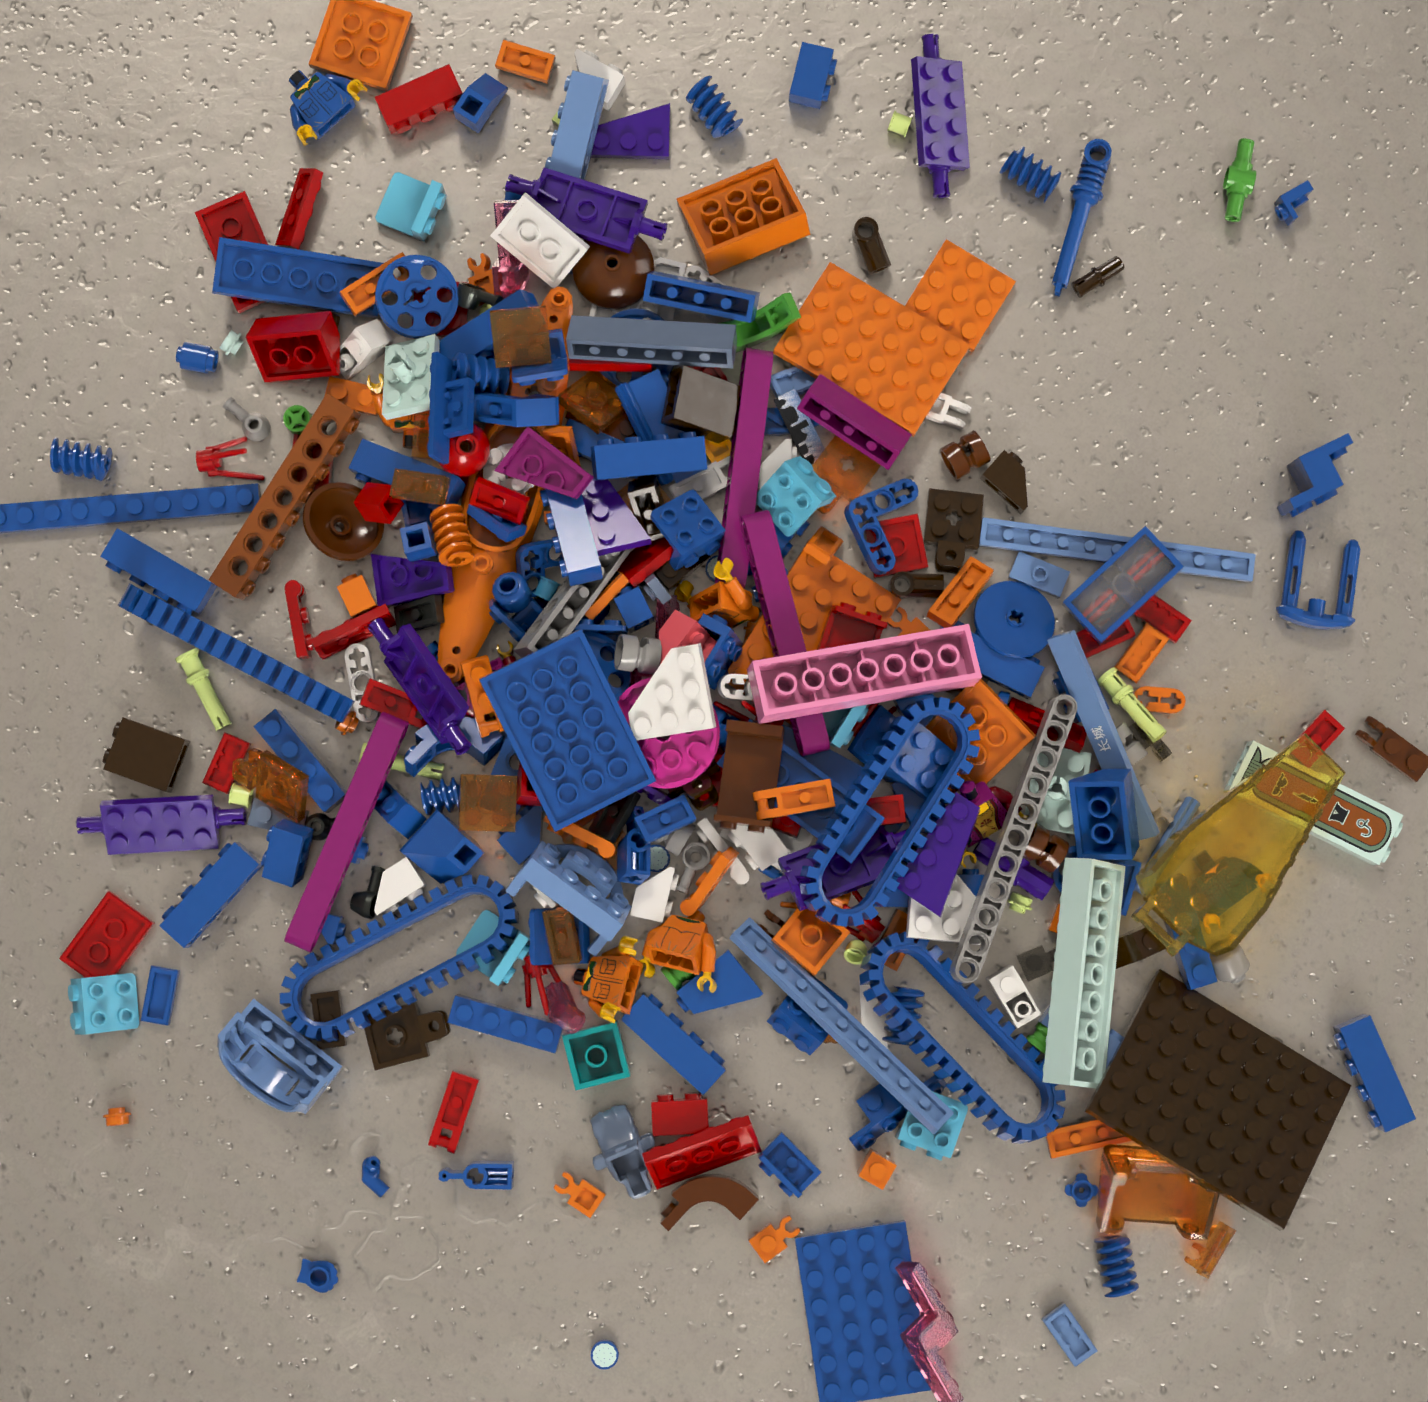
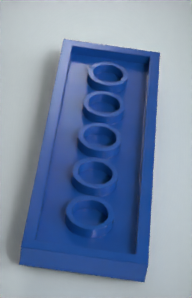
M219 237L212 294L353 315L340 296V291L384 263ZM376 303L357 316L378 319L379 313Z
M783 743L777 788L831 779ZM725 753L717 762L721 768H723ZM831 779L835 807L787 815V817L817 839L821 834H828L832 837L833 833L825 829L830 819L842 821V818L834 814L840 804H847L850 807L852 805L844 799L848 791L833 779ZM865 805L836 853L852 864L884 822L885 818L868 805Z

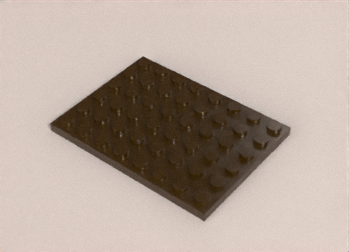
M1159 969L1152 979L1085 1112L1281 1231L1287 1225L1352 1085L1198 991L1187 989L1183 982Z

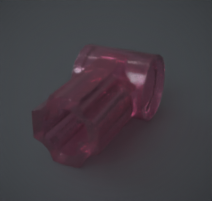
M562 981L557 983L551 982L545 988L550 1008L548 1018L568 1033L574 1034L583 1027L586 1019L585 1014L577 1008L566 983Z

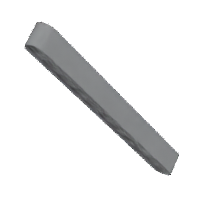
M1060 695L1052 699L1046 707L950 966L951 976L957 982H973L979 977L1077 712V702L1070 695ZM1059 701L1067 706V714L1065 716L1059 714L1056 709ZM1049 727L1057 731L1058 738L1056 741H1051L1047 737V729ZM1039 753L1045 754L1048 758L1046 768L1038 764L1037 756ZM1029 779L1036 780L1039 785V790L1036 794L1028 789ZM1020 805H1025L1029 809V817L1026 820L1018 815ZM1010 831H1015L1019 835L1020 840L1017 846L1010 844L1008 840ZM1001 857L1007 858L1010 862V868L1007 872H1003L999 868L998 862ZM992 883L997 884L1000 888V895L996 899L991 897L988 891ZM983 909L987 910L991 916L990 922L987 925L982 924L979 920V913ZM972 936H977L981 941V947L976 952L969 947V940ZM963 962L968 963L971 967V974L967 978L962 977L959 973V967Z

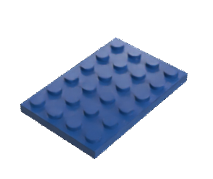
M582 629L479 679L555 832L656 781Z
M905 1220L795 1237L819 1402H858L930 1391L931 1384Z

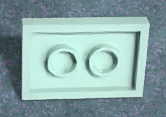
M435 334L385 346L382 415L386 420L430 410L431 357L433 352H439L440 340Z
M1063 748L1036 823L1049 831L1075 835L1068 782L1071 779L1089 774L1092 753L1082 751L1078 753ZM1039 753L1037 756L1038 764L1046 768L1048 758L1045 754ZM1031 779L1029 791L1036 794L1039 790V785L1036 780ZM1027 807L1025 809V815H1029V809Z

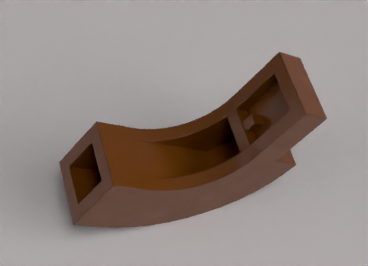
M722 1174L695 1176L682 1182L671 1192V1195L678 1202L674 1204L671 1201L660 1213L663 1216L660 1224L669 1231L692 1206L707 1201L723 1205L735 1217L741 1220L756 1204L759 1197L744 1183L730 1176Z

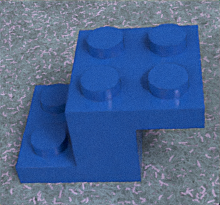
M1349 433L1298 457L1287 465L1300 494L1288 499L1277 507L1281 516L1290 513L1291 517H1294L1313 507V501L1317 506L1338 494L1336 489L1344 484L1332 461L1348 453L1346 448L1353 443Z
M878 705L862 725L847 750L864 764L868 760L879 762L880 760L875 758L872 753L877 746L885 745L889 747L881 741L886 731L894 730L898 733L896 729L890 726L895 716L882 705ZM918 723L882 779L886 782L904 783L922 799H927L955 752L921 723Z

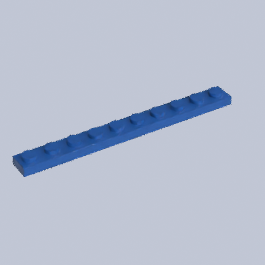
M256 483L0 504V533L251 513L261 498L260 485Z

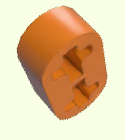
M1144 686L1133 692L1137 699L1138 696L1143 695V691L1147 692V697L1156 698V702L1146 703L1145 708L1151 713L1175 714L1184 708L1186 702L1184 694L1174 688ZM1171 694H1174V699L1179 700V704L1174 705L1173 709H1171L1169 703H1161V698L1166 699Z

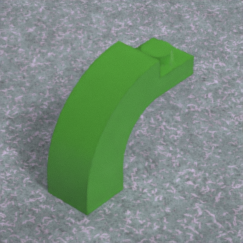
M791 292L780 295L766 306L757 310L755 320L751 323L731 320L718 324L736 325V353L744 351L745 347L751 348L786 331L790 324L801 318V315Z

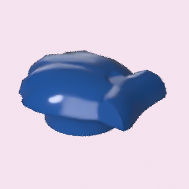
M304 1258L297 1282L306 1283L313 1290L326 1293L332 1290L338 1282V1272L334 1265L328 1261L312 1262Z

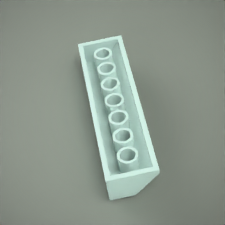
M1065 858L1062 872L1063 882L1057 925L1056 951L1054 953L1055 961L1051 982L1052 991L1048 1012L1049 1021L1042 1082L1096 1089L1106 1071L1125 866L1089 858Z

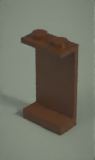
M727 719L726 732L728 734L717 814H714L713 820L720 823V828L736 830L737 825L748 826L747 831L764 833L765 829L772 830L773 818L757 820V801L753 800L752 793L777 788L785 729L783 726ZM776 798L768 799L769 809L775 807Z

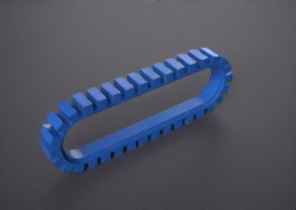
M130 583L118 604L119 607L341 723L345 721L355 702Z
M932 697L918 700L916 703L905 707L902 710L905 717H895L890 725L898 733L894 730L886 731L881 739L889 747L885 745L877 746L872 753L880 761L868 760L862 770L870 774V777L858 775L853 784L861 789V791L859 792L856 789L849 790L845 795L844 799L852 804L851 807L847 804H840L834 814L842 818V821L830 819L825 829L833 833L832 837L828 834H821L817 839L816 844L824 848L823 851L819 849L810 850L806 858L815 864L813 867L802 866L800 876L809 878L810 882L800 883L801 894H812L804 903L809 910H818L815 916L821 921L830 922L831 925L855 927L864 924L863 919L872 920L879 913L873 904L878 907H885L890 900L888 896L882 893L883 890L895 892L900 884L891 877L893 875L904 877L909 870L901 861L913 863L918 855L917 852L910 848L911 845L915 848H922L926 843L927 838L921 835L920 831L932 833L937 824L930 820L929 817L941 818L946 811L938 803L950 804L955 794L947 788L960 789L965 780L958 776L957 773L960 775L970 773L974 765L968 762L966 758H977L980 747L970 745V741L980 740L979 729L968 730V727L976 723L971 713L961 715L965 707L958 702L950 703L948 698ZM930 715H937L946 719L953 726L957 735V748L950 763L866 896L858 905L849 909H841L832 905L825 897L822 889V876L826 866L915 726L923 718Z
M472 874L461 876L462 887H459L454 879L444 883L449 892L445 895L439 887L430 890L429 894L433 900L431 902H428L423 895L413 899L417 907L414 911L407 903L398 907L402 916L399 919L392 911L384 914L382 917L386 925L383 927L376 919L367 923L370 934L367 935L362 928L352 931L351 934L355 942L351 943L350 939L345 935L335 940L339 947L338 951L330 944L319 948L324 958L320 959L319 955L314 952L304 956L308 966L305 968L296 962L290 968L296 978L292 979L285 976L281 985L290 990L288 993H280V1004L288 1007L282 1010L285 1020L292 1023L291 1027L309 1039L321 1042V1039L327 1042L337 1041V1030L346 1038L356 1033L351 1024L353 1022L360 1029L370 1026L371 1023L367 1017L369 1014L376 1021L387 1017L383 1010L384 1006L392 1013L402 1009L399 998L402 997L403 1001L408 1005L417 1001L414 990L418 989L419 993L425 997L433 993L430 982L433 981L439 989L448 985L445 974L449 973L454 980L463 977L464 974L460 966L465 965L466 969L470 972L480 968L476 960L477 957L480 956L485 964L494 961L495 957L491 950L496 947L503 954L509 948L503 938L506 937L514 940L518 931L514 926L509 925L519 923V913L516 909H512L517 906L513 897L506 893L505 887L495 880L493 883L490 877L479 875L476 884V879ZM484 895L492 899L497 905L499 912L497 928L489 938L334 1020L315 1022L309 1019L303 1011L301 1003L302 991L307 982L315 975L464 897Z
M905 931L899 935L898 933L888 935L875 943L867 951L869 955L863 958L860 968L867 971L859 975L860 985H870L871 987L862 992L867 1002L874 998L878 1000V1003L873 1008L874 1012L879 1017L888 1012L891 1014L885 1020V1023L891 1029L899 1025L903 1027L897 1033V1036L903 1042L911 1038L915 1039L909 1048L916 1055L923 1051L927 1052L921 1059L927 1067L939 1064L933 1073L940 1080L950 1076L951 1079L945 1086L952 1093L963 1089L964 1091L958 1099L964 1105L975 1102L976 1104L971 1108L970 1112L976 1118L987 1115L988 1117L982 1124L988 1131L999 1128L996 1134L998 1138L1004 1141L1011 1139L1012 1143L1022 1144L1038 1140L1047 1136V1133L1053 1132L1059 1125L1056 1120L1063 1118L1065 1108L1057 1103L1066 1101L1065 1090H1055V1086L1059 1084L1042 1082L1045 1059L1038 1062L1034 1061L1040 1055V1052L1034 1046L1027 1049L1022 1048L1028 1042L1022 1033L1013 1037L1010 1036L1016 1027L1010 1021L1002 1024L998 1023L1004 1016L998 1008L989 1012L986 1011L992 1002L985 995L978 999L974 998L980 991L974 983L963 987V983L957 982L952 978L950 973L952 960L948 957L939 962L938 958L944 952L937 945L927 950L926 947L929 940L906 938ZM900 952L915 958L1030 1077L1039 1089L1042 1100L1041 1110L1034 1121L1025 1124L1016 1122L1008 1116L891 994L885 985L883 977L884 963L889 955ZM960 970V975L964 978H967V976Z

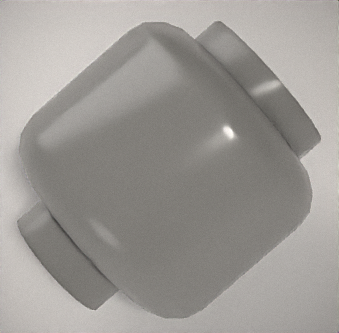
M1227 940L1212 947L1210 959L1217 979L1222 982H1231L1232 984L1242 981L1246 977L1245 973L1249 970L1250 963L1241 946Z

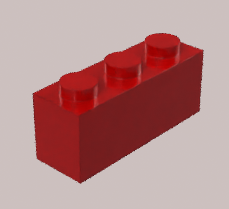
M450 64L382 93L376 96L375 100L390 133L396 132L401 134L411 129V125L420 121L425 123L433 120L436 114L442 111H453L454 106L463 93Z

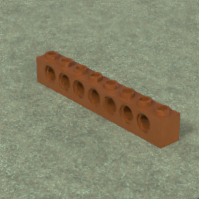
M328 393L325 395L210 576L209 581L233 597L244 600L245 597H249L256 587L255 581L260 573H265L271 564L270 558L274 551H278L283 546L288 529L294 527L301 515L299 512L315 491L313 488L318 484L319 480L322 481L326 478L330 471L328 465L334 457L337 458L342 453L347 436L353 434L360 423L358 419L361 414ZM336 422L337 429L335 433L327 435L328 425ZM321 445V455L313 459L312 450L316 446ZM302 469H306V479L302 482H298V472ZM291 492L292 501L288 505H283L282 498L284 494ZM276 515L277 524L269 529L268 519ZM261 538L262 548L255 552L253 550V543ZM246 561L248 569L245 574L240 575L238 567L242 562Z

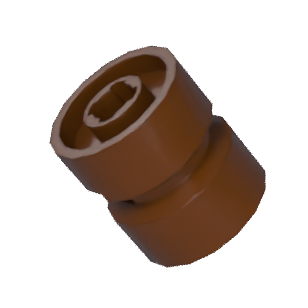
M974 430L960 437V443L957 444L953 441L940 448L942 459L956 480L969 474L971 467L978 469L991 461L984 442Z
M1035 823V828L1023 857L1030 861L1036 859V865L1052 873L1066 857L1069 843L1055 834L1050 836L1048 829Z

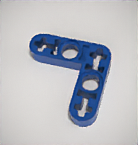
M901 479L852 500L845 507V518L869 569L877 575L886 574L893 569L896 561L877 518L907 506L917 498L919 490L916 483L911 479ZM900 490H909L907 496L902 495L895 499L894 494ZM877 495H882L887 499V508L882 509L877 506L875 502ZM855 508H862L863 513L861 515H855L853 513V510ZM867 520L869 521V523L865 524L863 527H859L860 523H864ZM865 530H872L875 533V543H868L864 539ZM880 545L881 548L878 551L871 552L872 549ZM879 557L880 559L885 558L887 563L878 565L876 560Z
M552 539L523 544L516 551L517 573L521 574L526 581L530 577H537L539 583L540 575L545 577V568L559 566L558 561L563 560L562 554L557 559L550 558L549 551L554 546ZM529 551L535 554V557L530 559V563L524 560V557L529 555ZM530 564H531V567H532V568L537 569V570H536V571L530 570ZM535 588L531 591V597H534V600L544 609L548 604V600L533 594L536 590Z

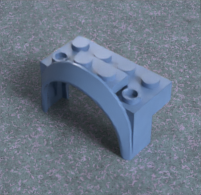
M541 841L505 890L515 897L525 882L528 881L599 933L587 948V951L595 957L607 941H611L621 929L632 907L624 897L621 882H617V874L611 865L597 853L573 844L553 845ZM560 858H564L562 863L559 864ZM574 872L588 879L595 887L584 885L578 880L579 878Z
M254 998L243 1012H237L218 1034L217 1047L219 1057L228 1072L256 1098L284 1112H302L306 1115L342 1068L334 1059ZM255 1044L252 1047V1049L247 1053V1055L243 1058V1060L240 1061V1057L249 1048V1046ZM262 1046L266 1047L268 1050H270L272 1053L278 1056L281 1060H283L285 1063H287L289 1066L295 1069L296 1072H294L293 1070L282 1064L280 1061H278L276 1058H274ZM299 1080V1083L297 1084V1086L293 1089V1091H292L289 1095H287V1094L289 1093V1091L293 1088V1086H294V1085L297 1083V1081Z

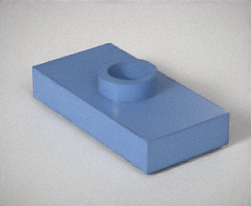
M793 366L771 375L770 387L776 398L793 389H796L798 395L807 393L816 379Z
M1019 551L1008 578L1059 598L1070 571Z
M1065 1303L1042 1318V1321L1074 1367L1098 1351Z

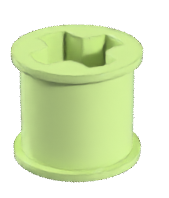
M895 110L887 131L890 130L898 133L905 138L913 117L897 113Z
M233 783L228 803L249 808L253 798L254 787L250 788Z

